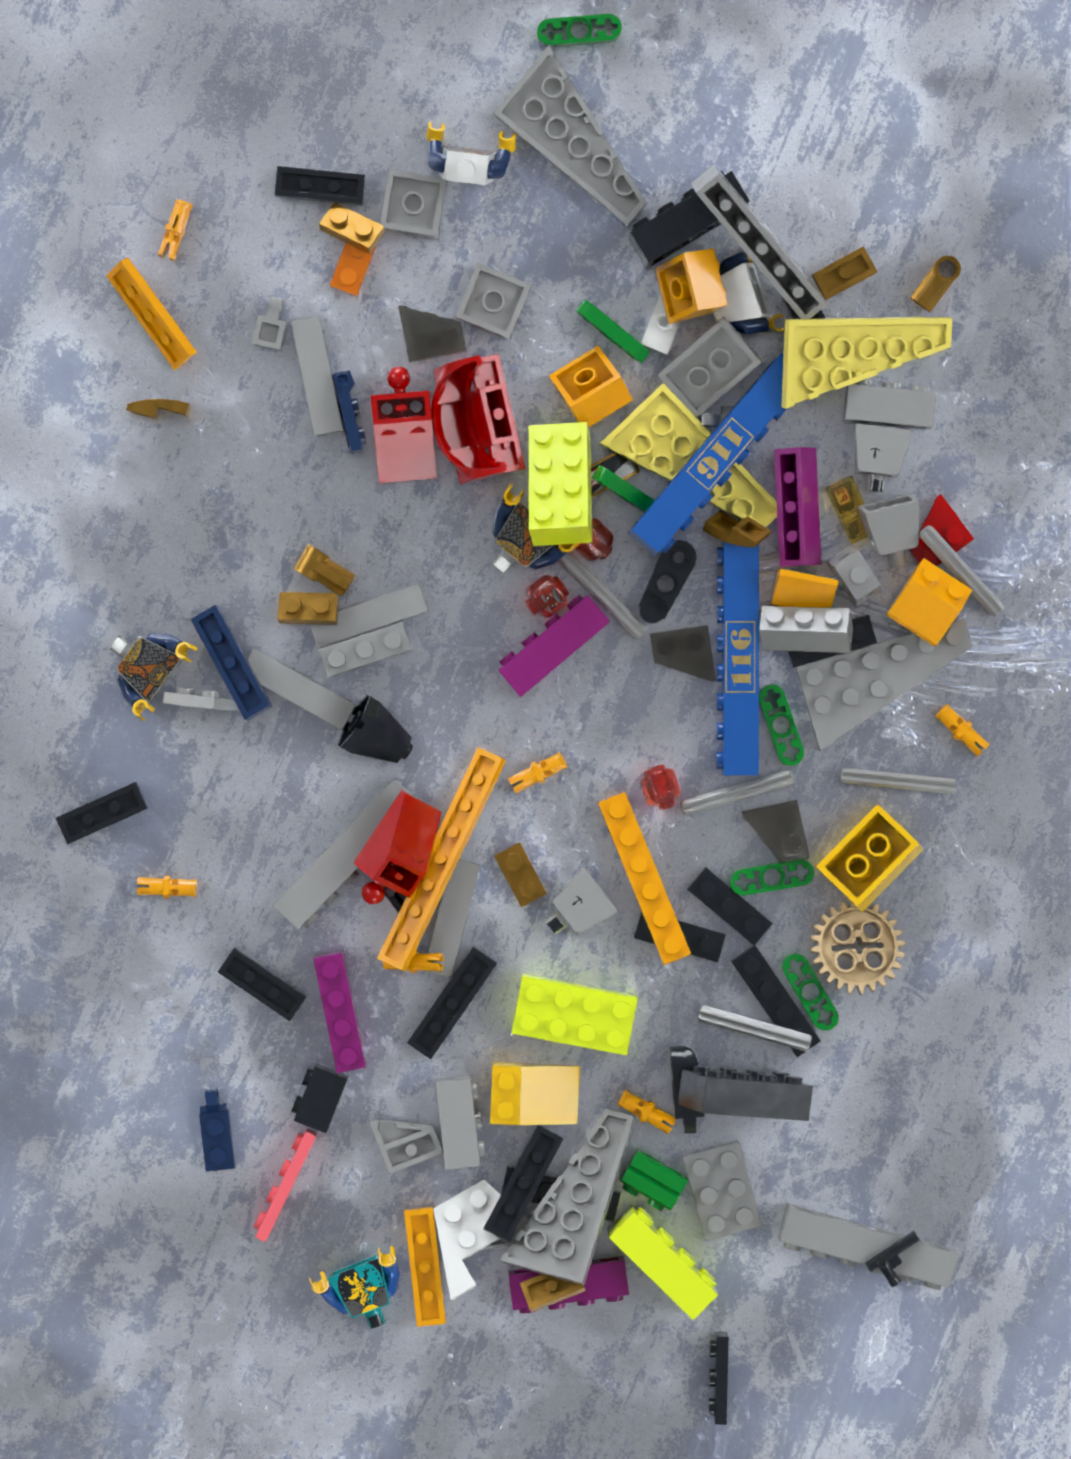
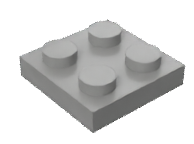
M389 169L380 224L386 230L438 238L447 180H443L440 177Z
M477 262L455 318L510 340L532 284Z

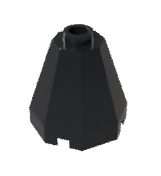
M366 694L352 712V715L355 716L351 722L347 721L337 745L352 754L398 763L401 758L403 760L407 759L413 749V744L410 743L412 737L381 702Z

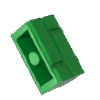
M639 1149L635 1150L619 1178L620 1182L624 1184L622 1186L623 1190L635 1197L641 1193L649 1198L647 1203L659 1211H663L664 1207L671 1211L688 1182L686 1176Z

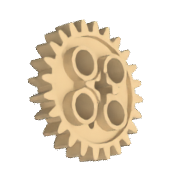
M841 902L839 904V912L833 907L829 909L831 918L826 915L820 917L824 926L816 924L813 928L819 935L811 936L810 938L812 942L817 943V946L810 949V953L818 954V957L812 961V964L822 965L818 975L824 973L829 975L825 982L826 984L833 980L837 981V991L843 985H846L847 994H850L854 987H857L859 995H862L865 986H867L871 993L876 991V982L882 988L886 986L884 976L891 980L895 977L891 968L896 970L901 968V965L895 960L905 956L904 953L897 951L898 948L905 945V942L897 940L896 937L903 931L893 930L892 927L896 924L897 920L894 919L888 922L886 918L889 911L887 910L879 914V904H876L872 909L867 907L861 912L852 903L850 908H847L846 904ZM864 926H874L878 932L877 938L870 939L866 937L863 931ZM835 928H846L849 933L848 940L842 941L837 939L834 933ZM855 940L858 941L860 946L875 943L883 944V948H863L859 954H857L856 949L832 950V946H852ZM867 954L877 955L880 959V966L877 968L870 967L866 962ZM838 956H847L851 960V968L848 970L841 969L837 964Z

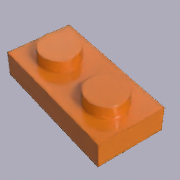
M345 243L330 287L358 297L377 245L368 254Z

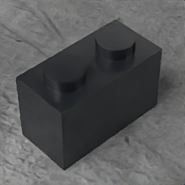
M317 1063L314 1070L308 1068L302 1085L307 1086L303 1097L297 1095L291 1112L296 1113L294 1121L327 1133L349 1076L337 1073L335 1070Z

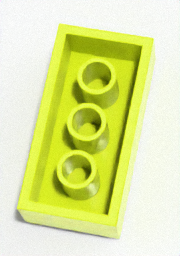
M587 422L528 426L529 532L533 546L592 542L591 437Z
M522 973L512 1034L627 1056L638 997L634 994Z
M631 1204L607 1229L609 1238L694 1320L718 1296L715 1288L717 1285L714 1281L715 1278L704 1267L700 1270L695 1267L696 1263L693 1256L683 1247L678 1250L674 1246V1238L662 1226L657 1229L653 1225L652 1216L643 1207L640 1206L636 1209Z

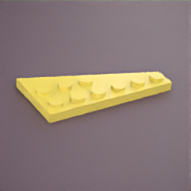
M953 318L785 319L781 407L784 409L790 408L801 401L814 399L825 392L841 389L878 375L881 371L889 368L894 369L916 358L921 359L950 348Z
M663 383L599 445L670 482L709 437L711 432L702 425ZM735 462L728 470L732 475L721 487L716 484L710 492L713 497L708 503L740 520L749 516L764 527H767L777 517V501L741 464L738 465Z

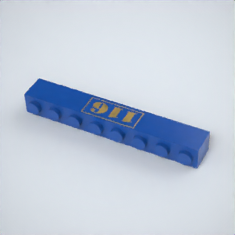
M783 353L774 358L627 532L651 554L656 555L660 551L665 554L676 541L673 535L679 529L684 531L695 518L691 514L697 507L703 509L713 497L710 492L716 484L721 487L729 479L732 473L728 470L735 462L740 465L750 454V451L747 449L754 440L757 443L760 442L767 434L769 429L766 425L773 418L777 421L787 410L781 407Z
M723 541L722 547H717V565H722V576H717V594H722V606H717V623H722V635H717V652H722V664H717L716 676L717 682H722V693H717L716 707L717 711H722V723H717L716 737L717 740H722V752H717L716 767L717 769H722V775H759V544L756 547H743Z

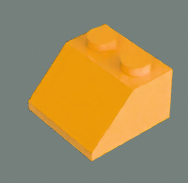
M714 248L685 252L655 267L668 324L710 314L728 306L726 290L723 287L719 272L720 265Z
M599 346L594 347L549 375V378L577 422H587L588 428L633 401L623 379Z
M923 558L909 575L886 615L936 647L960 613L972 589Z
M779 569L775 574L769 605L831 608L839 580Z

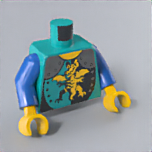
M390 1246L391 1253L382 1254L379 1248L377 1250L378 1255L330 1273L328 1280L325 1272H319L322 1280L314 1282L312 1278H309L312 1290L320 1294L329 1305L340 1313L349 1314L352 1319L365 1315L370 1329L385 1324L386 1320L381 1307L390 1304L391 1297L396 1294L400 1276L394 1246Z

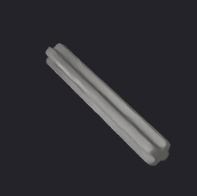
M932 526L924 527L920 531L919 537L961 583L972 589L971 594L990 615L996 616L1001 612L1004 607L1003 604Z
M571 551L567 552L558 561L635 639H639L646 632L647 628Z
M843 768L841 771V782L844 784L954 794L956 791V780L953 778Z
M790 770L780 771L682 800L680 806L684 815H691L793 784V777Z
M706 1005L700 1008L698 1015L700 1022L802 1051H808L812 1041V1036L809 1034Z

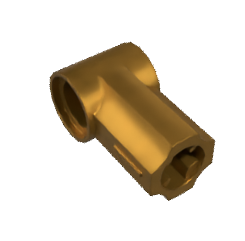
M947 255L938 259L910 298L930 313L961 272L960 262L955 257ZM942 262H950L954 266L952 277L948 278L940 274L939 266Z
M307 544L293 567L294 570L310 580L320 582L326 588L341 596L345 594L355 577L353 573L331 561L329 556Z

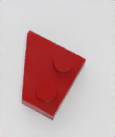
M942 494L938 495L920 531L928 525L932 526L955 552H958L974 540V538ZM920 537L918 546L909 549V552L918 564L923 558L935 566L943 563Z

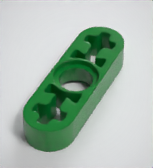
M613 14L548 18L539 24L537 38L545 47L611 43L619 38L622 24L620 19ZM596 21L595 28L604 27L605 21H610L611 26H616L617 28L612 31L610 36L606 35V31L600 30L596 31L597 37H591L593 31L591 22ZM575 23L586 25L588 33L584 38H575L571 34V27ZM561 24H567L566 35L568 40H562L563 33L555 34L553 40H548L547 35H542V32L546 31L547 26H552L554 31H560L563 28Z
M584 299L575 310L586 322L639 364H642L650 354V351L589 301Z
M599 465L592 476L593 480L643 513L654 502V499L603 466Z
M766 685L759 691V704L777 757L785 765H797L804 757V748L785 693L778 685ZM771 689L773 693H779L780 698L776 699V704L778 708L784 706L785 712H777L769 717L767 711H772L773 707L770 702L764 701V697L768 695L767 690ZM780 716L787 718L789 721V729L783 734H779L773 729V721ZM792 733L794 734L795 739H790L789 742L792 748H798L799 753L795 754V760L791 761L789 757H783L786 745L785 742L778 744L777 738H786Z
M804 859L742 868L732 873L730 886L735 893L742 896L804 886L812 881L814 868L811 863ZM798 864H802L804 869L809 870L808 874L804 875V880H799L798 876L788 877L790 883L785 884L783 866H788V872L797 870ZM768 869H776L780 873V880L776 885L770 886L764 882L763 876ZM754 871H759L758 879L762 888L756 889V882L747 884L746 890H742L740 886L735 885V881L740 879V874H744L746 878L750 879L755 878Z
M798 953L787 955L782 962L783 973L813 1024L820 1030L827 1031L833 1029L839 1020L838 1012L807 959ZM792 959L796 962H803L800 970L804 976L808 973L811 975V978L802 980L797 986L794 981L800 980L794 971L788 972ZM812 983L818 987L819 992L815 999L807 1000L802 996V989L806 984ZM825 998L826 1003H822L821 1006L826 1012L832 1011L833 1015L829 1017L831 1022L829 1024L823 1021L818 1022L817 1019L820 1017L819 1011L816 1007L811 1011L809 1006L816 1005Z

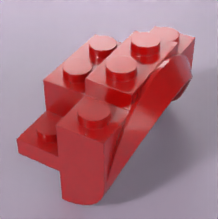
M499 354L464 358L434 369L436 388L431 408L433 430L443 454L456 468L459 484L484 480L496 475L526 469ZM472 381H473V385H474V389H475V390H473V391H471ZM485 449H489L490 456L487 454Z

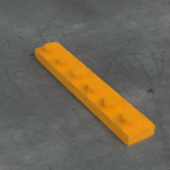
M623 792L598 802L663 966L691 955L626 793Z

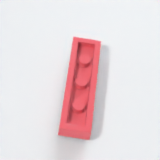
M307 1128L304 1135L298 1133L291 1147L296 1153L292 1161L285 1160L279 1172V1175L284 1178L279 1187L273 1185L266 1199L271 1205L266 1214L260 1212L254 1224V1228L258 1229L256 1238L266 1242L318 1134L317 1132Z

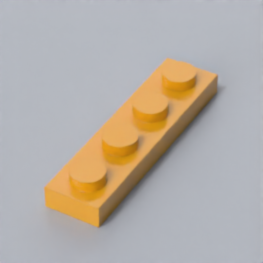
M127 257L121 260L106 277L172 368L176 370L182 367L197 353L130 259Z
M433 1206L404 1209L417 1327L446 1324Z

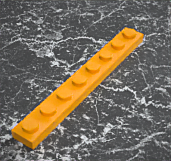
M479 747L477 748L435 836L426 874L411 897H406L377 959L406 972L505 765V759Z

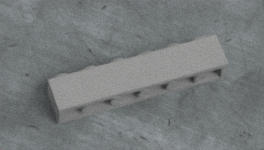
M715 164L691 182L700 199L801 319L812 318L828 305L822 293Z
M396 778L273 904L297 929L302 925L308 928L319 917L316 910L322 904L328 907L339 896L336 890L341 884L344 883L346 886H349L359 875L356 871L358 867L353 862L401 790L414 796Z
M788 1203L778 1235L779 1240L784 1242L783 1247L800 1251L801 1247L812 1250V1255L828 1259L829 1255L839 1257L840 1263L856 1267L857 1263L866 1265L865 1262L904 1237L901 1234ZM920 1240L898 1254L902 1263L893 1270L900 1280L912 1282L913 1278L924 1281L923 1285L932 1289L940 1290L941 1286L949 1288L959 1254L955 1249ZM880 1257L876 1260V1262L880 1265H883L885 1263L884 1257ZM879 1268L873 1271L874 1273L883 1274Z

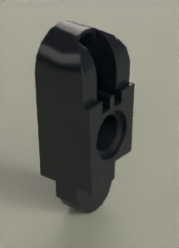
M676 540L665 554L661 552L638 605L640 607V616L644 621L657 623L665 619L693 570L697 559L696 551L687 541ZM676 552L684 554L685 559L682 563L674 561L673 556ZM668 576L673 580L674 585L670 592L659 590L657 582L660 577Z
M672 1046L670 1047V1063L675 1119L683 1118L684 1134L696 1133V1117H705V1114L679 1105L678 1098L682 1069L693 1070V1065H698L694 1051L689 1047Z

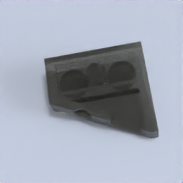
M403 305L398 306L409 363L467 352L461 321L439 317L436 314L421 312Z
M708 625L650 634L654 663L711 682L716 681Z
M797 800L742 811L743 819L750 824L757 833V836L768 846L780 864L809 858Z

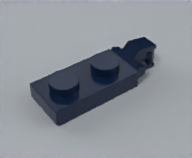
M350 370L338 372L332 375L349 453L356 454L362 452V445L366 444V437L363 427H358L355 416L360 415L357 399H351L350 391L355 382Z
M218 1089L206 1090V1105L200 1106L199 1113L205 1170L208 1172L234 1169L235 1157L229 1109H227L226 1103H219Z

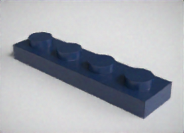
M214 605L190 619L244 720L249 721L273 707L219 606Z

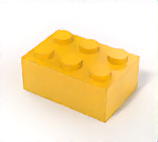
M877 804L816 867L854 906L863 912L923 849L901 825Z

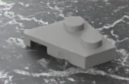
M176 687V693L164 692L163 704L240 711L234 699L218 697L219 692L201 690V695H193L194 689Z
M372 1119L369 1121L389 1174L444 1154L434 1125Z

